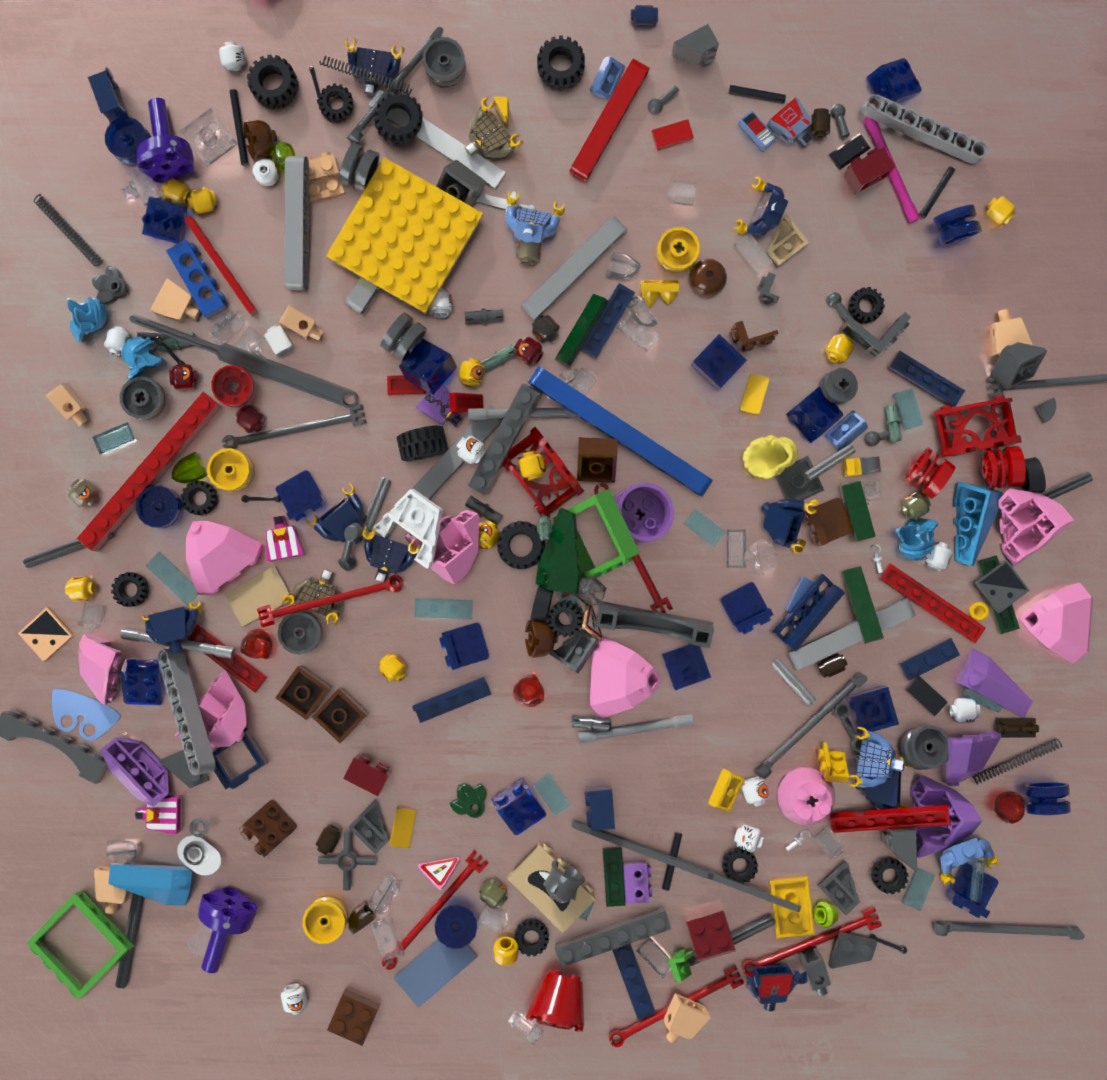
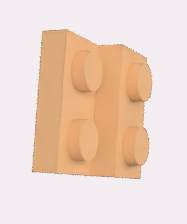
M330 152L319 154L320 158L316 159L307 157L309 161V203L345 194L343 184L339 183L340 171L334 154L331 155Z

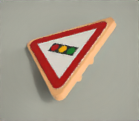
M589 601L586 604L583 624L580 629H584L586 633H590L600 641L603 635L600 627H596V615Z

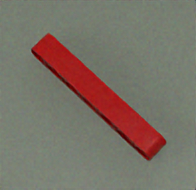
M635 59L631 60L569 170L571 174L584 181L588 180L645 80L650 67Z

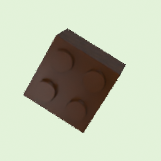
M579 437L577 481L615 483L618 439Z
M300 665L297 666L275 698L305 720H309L332 687Z
M339 688L312 718L337 742L342 743L369 713L345 690Z
M345 989L327 1031L363 1046L380 1004Z

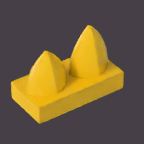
M640 280V290L646 306L651 308L654 305L658 292H661L663 300L670 305L676 298L677 292H679V281Z

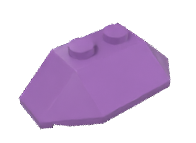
M115 737L100 750L110 771L137 799L154 807L169 794L168 769L160 763L159 759L143 742Z

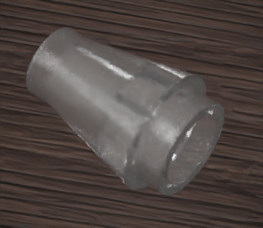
M195 818L190 823L189 829L195 837H203L207 834L210 824L207 819Z

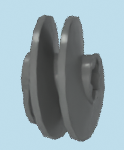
M837 368L823 377L821 390L828 401L834 404H843L850 401L856 395L858 382L850 370Z

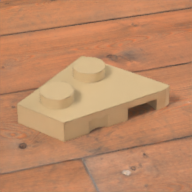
M787 214L784 215L767 250L768 255L778 267L809 244V241Z

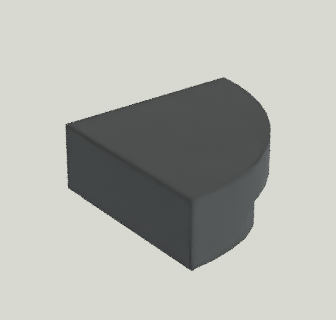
M1055 398L1035 406L1043 423L1048 422L1055 414Z

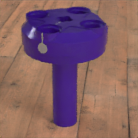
M158 97L150 99L148 107L153 137L146 139L138 146L136 160L138 169L143 174L151 177L154 182L163 183L172 178H178L184 174L191 173L194 170V156L188 141L181 137L170 135L165 100Z
M231 887L203 894L199 904L198 917L200 921L212 929L201 966L207 973L218 972L229 934L247 932L254 922L258 909L255 903Z

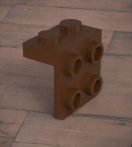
M743 321L736 322L732 326L731 332H729L731 342L735 343L737 351L743 349V352L754 349L760 343L761 346L773 343L772 341L779 334L778 330L748 339Z
M835 498L812 507L813 509H818L814 514H810L805 510L804 520L807 526L810 525L813 532L811 537L818 546L825 545L853 532L852 525L840 498Z
M270 800L247 820L239 830L241 831V836L246 841L252 843L255 852L265 857L296 829V825L275 801Z

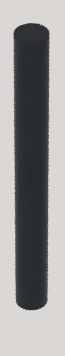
M231 89L229 93L240 161L242 166L249 165L238 94L236 89Z

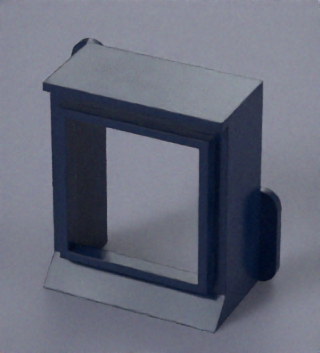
M108 67L103 72L89 76L88 80L99 110L109 120L110 126L112 127L128 120L133 122L131 114L127 110L125 111L117 101L114 90L118 89L119 86Z
M247 728L243 730L245 735L242 741L257 764L231 780L216 756L230 746L220 747L212 752L215 760L214 772L225 790L229 787L235 789L248 780V775L268 763V760Z

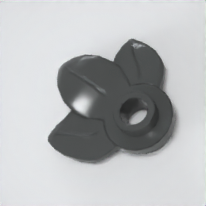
M107 266L105 274H97L92 278L93 286L99 290L96 298L100 300V303H109L114 297L122 296L127 291V285L120 278V272L115 267Z

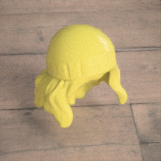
M773 435L761 437L752 441L744 452V467L748 468V472L754 477L770 479L780 475L785 468L795 463L798 457V449L796 444L786 437L777 438Z

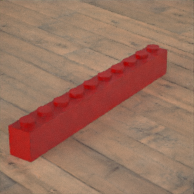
M203 391L77 539L91 551L98 552L108 540V537L116 531L222 406Z

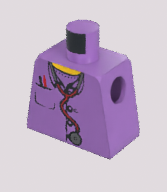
M441 380L416 406L420 412L442 426L449 420L457 427L463 420L458 413H450L449 393L451 392Z

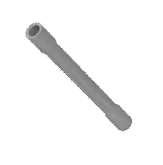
M565 407L535 408L529 418H572L578 416ZM468 409V420L502 419L505 417L508 409Z
M123 628L121 631V639L160 645L154 642L146 632L130 628ZM190 640L181 642L182 649L213 654L233 659L235 655L234 647Z
M692 714L669 719L613 727L610 732L602 730L578 732L579 742L586 743L617 736L692 726L694 723Z

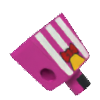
M285 516L274 517L275 529L266 530V560L271 562L306 555L296 527L294 525L286 526Z
M181 795L165 797L154 807L146 803V808H136L135 819L146 820V829L178 834L181 832Z

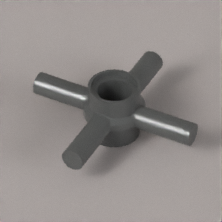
M344 831V851L338 857L319 856L318 864H337L343 870V890L348 891L351 890V871L357 865H376L377 857H357L352 851V831ZM343 857H350L352 859V864L345 865L343 863Z

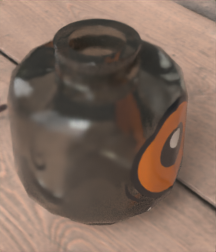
M540 315L531 325L533 327L532 333L542 343H547L548 341L553 343L559 337L557 332L560 326L549 315Z

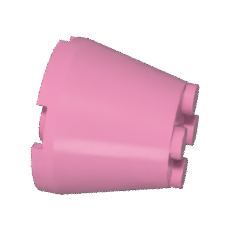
M800 767L791 770L782 779L777 789V803L784 816L793 823L803 826L815 825L822 822L831 813L835 804V790L832 782L824 781L823 773H820L819 770L810 767Z

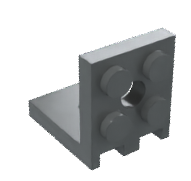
M906 312L895 320L880 340L852 317L847 319L839 329L875 358L876 355H879L884 349L887 350L897 340L896 334L899 336L901 332H904L909 326L907 321L911 316Z

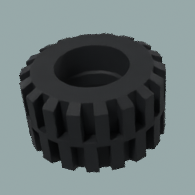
M559 35V39H556L555 36L551 37L550 42L546 40L544 46L540 47L537 55L539 76H542L544 83L547 82V86L552 87L554 85L555 89L558 90L559 87H563L564 90L567 89L568 85L570 87L575 86V82L578 83L580 77L583 76L585 68V54L582 47L578 46L576 40L572 42L571 37L567 36V39H563V35ZM557 55H565L571 59L572 65L567 70L558 71L550 65V61Z
M271 54L267 55V58H264V56L259 57L260 61L257 62L255 60L253 62L254 67L250 66V74H247V79L249 80L247 82L253 96L265 107L268 105L270 108H274L277 105L278 108H281L283 103L288 105V100H293L295 98L293 94L298 91L296 87L298 86V80L290 63L288 64L286 59H281L278 55H275V58ZM268 75H282L283 81L278 88L273 90L263 88V81Z
M394 91L390 92L388 96L384 95L382 100L378 101L375 108V128L378 129V134L382 135L384 140H390L392 144H395V142H399V144H403L405 141L407 143L410 142L421 129L423 112L421 111L420 104L416 102L417 99L411 98L410 94L406 93L404 95L402 91H398L397 94H394ZM396 108L403 109L408 113L410 121L404 127H394L387 120L388 112Z
M440 425L409 430L396 437L402 461L409 462L426 459L445 453L448 450L444 428Z
M527 521L512 522L505 526L497 540V550L500 558L508 566L515 569H528L536 565L540 561L545 548V539L543 541L540 539L537 526ZM517 534L529 536L533 543L531 552L524 557L514 555L510 549V541Z

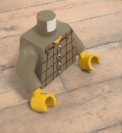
M485 97L481 101L482 106L474 114L469 126V139L471 143L464 148L469 156H473L479 151L484 158H503L513 151L515 146H522L524 141L520 140L516 143V139L520 135L513 134L510 136L491 110L487 111V109L495 106V102H491L490 106H488L486 101L489 97Z
M323 569L320 579L315 577L305 578L295 585L288 595L283 597L281 604L283 605L285 601L290 602L289 606H292L294 601L295 604H300L340 594L338 587L330 584L334 573ZM340 601L309 610L326 616L327 625L330 620H335L334 626H337L343 604Z

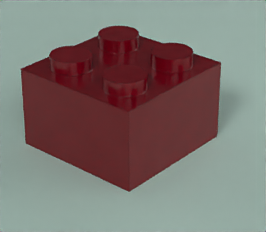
M884 147L879 150L874 148L863 159L858 157L851 161V165L847 167L844 177L855 195L888 177L894 170L895 165Z
M364 753L362 755L358 754L353 758L343 779L378 797L383 791L392 771L389 770L390 767L382 762H379V764L373 762V758Z
M724 911L687 921L699 962L736 951Z

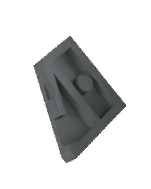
M581 630L573 638L563 642L561 647L552 650L550 655L579 674L599 641Z
M184 750L159 760L163 766L189 788L209 781L207 774L192 775L190 773Z
M376 800L348 827L374 854L390 840Z
M844 861L819 885V888L847 915L860 903V900L855 890L854 880L851 877L849 864Z
M839 931L828 964L829 967L833 969L871 961L877 941Z

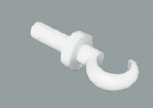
M874 544L870 548L877 547L879 552L874 554L873 562H876L878 573H883L881 565L883 559L879 556L881 554V547Z
M802 830L800 837H795L794 842L786 847V850L789 852L797 845L801 846V842L804 840L803 833L807 832L809 838H811V832L809 830Z

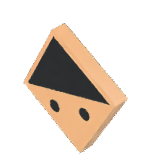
M46 607L18 633L43 662L47 661L74 636L49 607Z

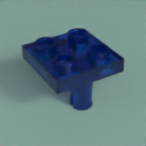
M149 196L146 214L142 217L144 223L142 234L176 244L180 243L188 206Z
M688 644L662 654L674 690L711 678L700 646Z

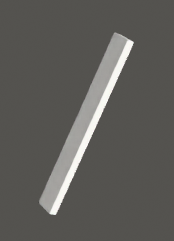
M379 89L369 103V107H372L384 93L382 90ZM396 108L387 114V118L400 127L406 126L410 121L408 113L403 109ZM422 117L421 129L417 133L416 138L451 161L458 160L483 178L486 184L494 189L497 188L506 174L505 171L477 153L469 156L464 148V144Z

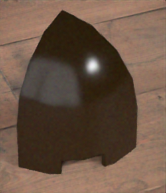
M366 901L358 905L350 914L348 924L352 935L376 918V914Z

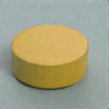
M974 602L970 605L968 613L974 620L982 621L988 617L989 608L983 602Z

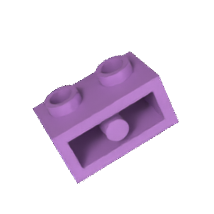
M646 860L623 862L626 904L649 903V897H652V885H648V877H651V866H647Z

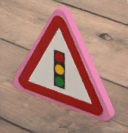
M454 857L422 863L418 865V869L439 890H443L459 864L460 858Z

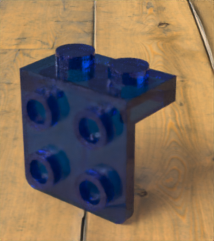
M905 58L881 65L867 76L875 94L896 103L901 99L922 91L919 81L916 79L910 64Z
M818 387L790 410L787 416L812 443L842 418L843 412L836 404L828 401L823 395L821 387Z
M307 470L283 482L275 489L291 521L296 520L298 522L307 517V513L322 509L323 504L326 503L312 475Z
M753 582L747 583L720 599L737 633L743 632V634L752 631L754 629L753 626L757 623L763 625L771 620L770 617L774 615L771 609L767 608Z
M477 622L441 633L442 637H439L442 649L446 648L448 654L445 656L446 664L448 667L451 666L452 670L489 658L481 625Z
M125 660L120 671L123 701L125 704H162L160 680L162 673L157 660Z
M524 778L513 783L512 786L491 799L496 811L514 835H519L546 817L545 810L532 794Z
M969 863L964 864L947 896L953 900V905L961 909L965 906L970 909L969 913L977 918H980V916L987 918L990 911L986 909V906L999 882L996 878Z

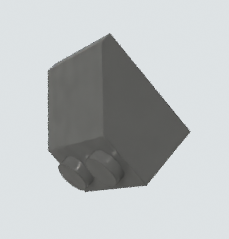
M709 24L675 41L672 56L673 58L697 65L702 63L708 64L715 59L719 42Z
M455 160L444 167L436 187L472 207L480 197L486 181L464 164Z
M1020 342L1011 346L1007 345L1002 349L1001 356L995 363V368L991 375L1008 390L1034 377L1047 350Z
M912 828L885 829V832H882V841L885 843V846L912 870H918L916 831Z

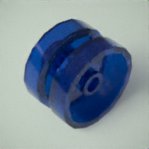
M120 117L112 121L107 127L105 144L108 150L120 162L129 166L137 165L136 154L138 146L152 136L136 119Z
M973 204L952 209L933 218L935 228L943 230L938 235L941 245L960 242L982 232L980 222L972 220L977 215Z
M151 486L139 494L136 501V512L139 519L145 525L159 529L169 528L181 520L184 505L181 504L182 498L175 490L164 486Z
M1060 782L1026 784L1025 795L1029 798H1035L1026 802V812L1034 815L1070 813V801L1062 799L1070 794L1069 784Z
M448 906L436 918L434 925L435 935L439 942L447 948H464L471 943L476 935L477 920L474 914L464 906ZM458 924L459 930L454 931L452 925Z

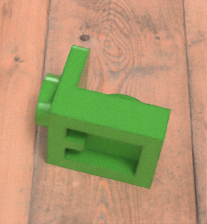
M677 951L674 953L675 956L668 960L675 982H682L692 975L687 960L694 956L693 951Z

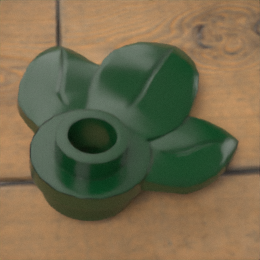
M460 783L457 788L458 799L450 802L451 808L459 815L467 814L472 818L482 816L485 810L483 803L486 799L485 788L482 784L477 785L473 789L467 784ZM476 804L478 809L473 812L472 806Z

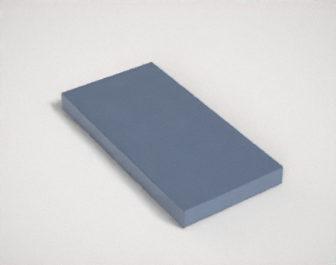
M452 927L394 976V979L419 1008L478 956Z

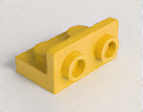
M823 742L822 749L818 751V760L821 761L820 773H823L824 781L848 783L849 774L845 752L829 751L827 742Z

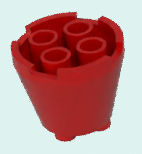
M550 970L548 974L544 975L527 1010L526 1020L532 1021L535 1018L537 1019L536 1022L541 1025L563 1030H570L575 1027L574 1031L583 1032L584 998L583 982L580 981L581 977L572 974L565 977L561 976L562 972Z

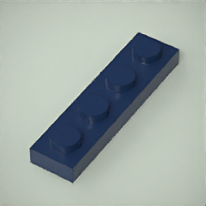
M618 283L608 300V304L580 350L597 359L635 295L634 291Z
M902 351L897 353L889 366L891 370L952 407H956L965 392L961 387Z
M631 944L613 949V954L637 1019L641 1020L655 1015V1008Z

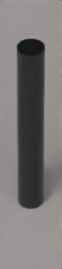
M730 85L729 93L785 102L786 99L785 94Z
M949 166L919 213L920 217L926 218L956 171L953 167Z
M675 832L670 856L676 858L678 856L682 839L681 833ZM669 864L667 865L662 889L667 891L670 890L675 869L674 866Z

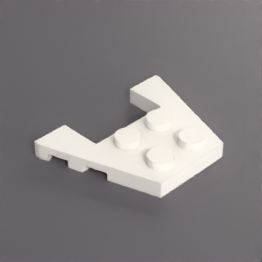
M410 489L394 505L395 507L389 513H386L382 517L383 519L373 527L384 538L390 536L396 523L423 542L415 560L426 569H431L443 509L415 489Z

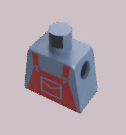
M797 97L783 107L767 123L768 128L788 144H792L796 139H799L806 146L813 140V137L807 132L812 125V120Z

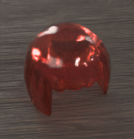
M262 629L249 631L241 641L240 652L254 659H269L273 647L272 639Z
M535 674L527 675L519 679L515 684L513 697L517 703L524 707H535L544 701V689Z
M1007 791L1000 793L995 798L993 810L1002 822L1009 824L1017 823L1024 816L1025 800L1021 794Z

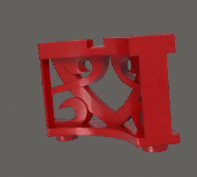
M1005 395L993 397L991 401L954 408L951 405L940 407V411L934 412L943 449L941 450L942 458L976 452V447L978 450L1022 443L1021 435L1016 433L1010 402H1013L1012 398H1005ZM990 406L989 411L983 409V407ZM1000 406L1001 409L1000 413L996 412V407ZM970 410L964 417L960 413L961 411ZM975 414L985 417L993 424L986 429L984 441H980L975 432L964 430ZM1002 415L1003 420L999 421L997 418ZM955 416V422L948 423L951 426H957L956 430H947L944 417ZM996 427L997 430L993 431L996 433V437L993 438L990 432ZM948 434H954V435H953V439H952L951 448H950V443H949ZM962 434L970 435L972 437L971 442H966L965 438L967 436H962Z
M534 427L530 430V435L510 449L503 467L507 472L509 470L513 472L536 503L534 508L540 515L544 513L545 516L550 517L549 514L576 494L579 496L584 490L540 431ZM533 444L529 452L534 451L535 454L544 453V464L551 462L555 464L549 472L551 485L539 484L528 480V478L523 480L517 472L520 470L519 465H514L511 460L521 452L527 453L525 449ZM555 473H559L561 475V478L559 480L556 479V482L558 484H554L553 475ZM530 488L540 490L537 494V498L530 490ZM569 488L567 491H565L563 494L559 496V490ZM549 491H554L556 499L545 506L542 502V497L547 496L550 500L551 494Z

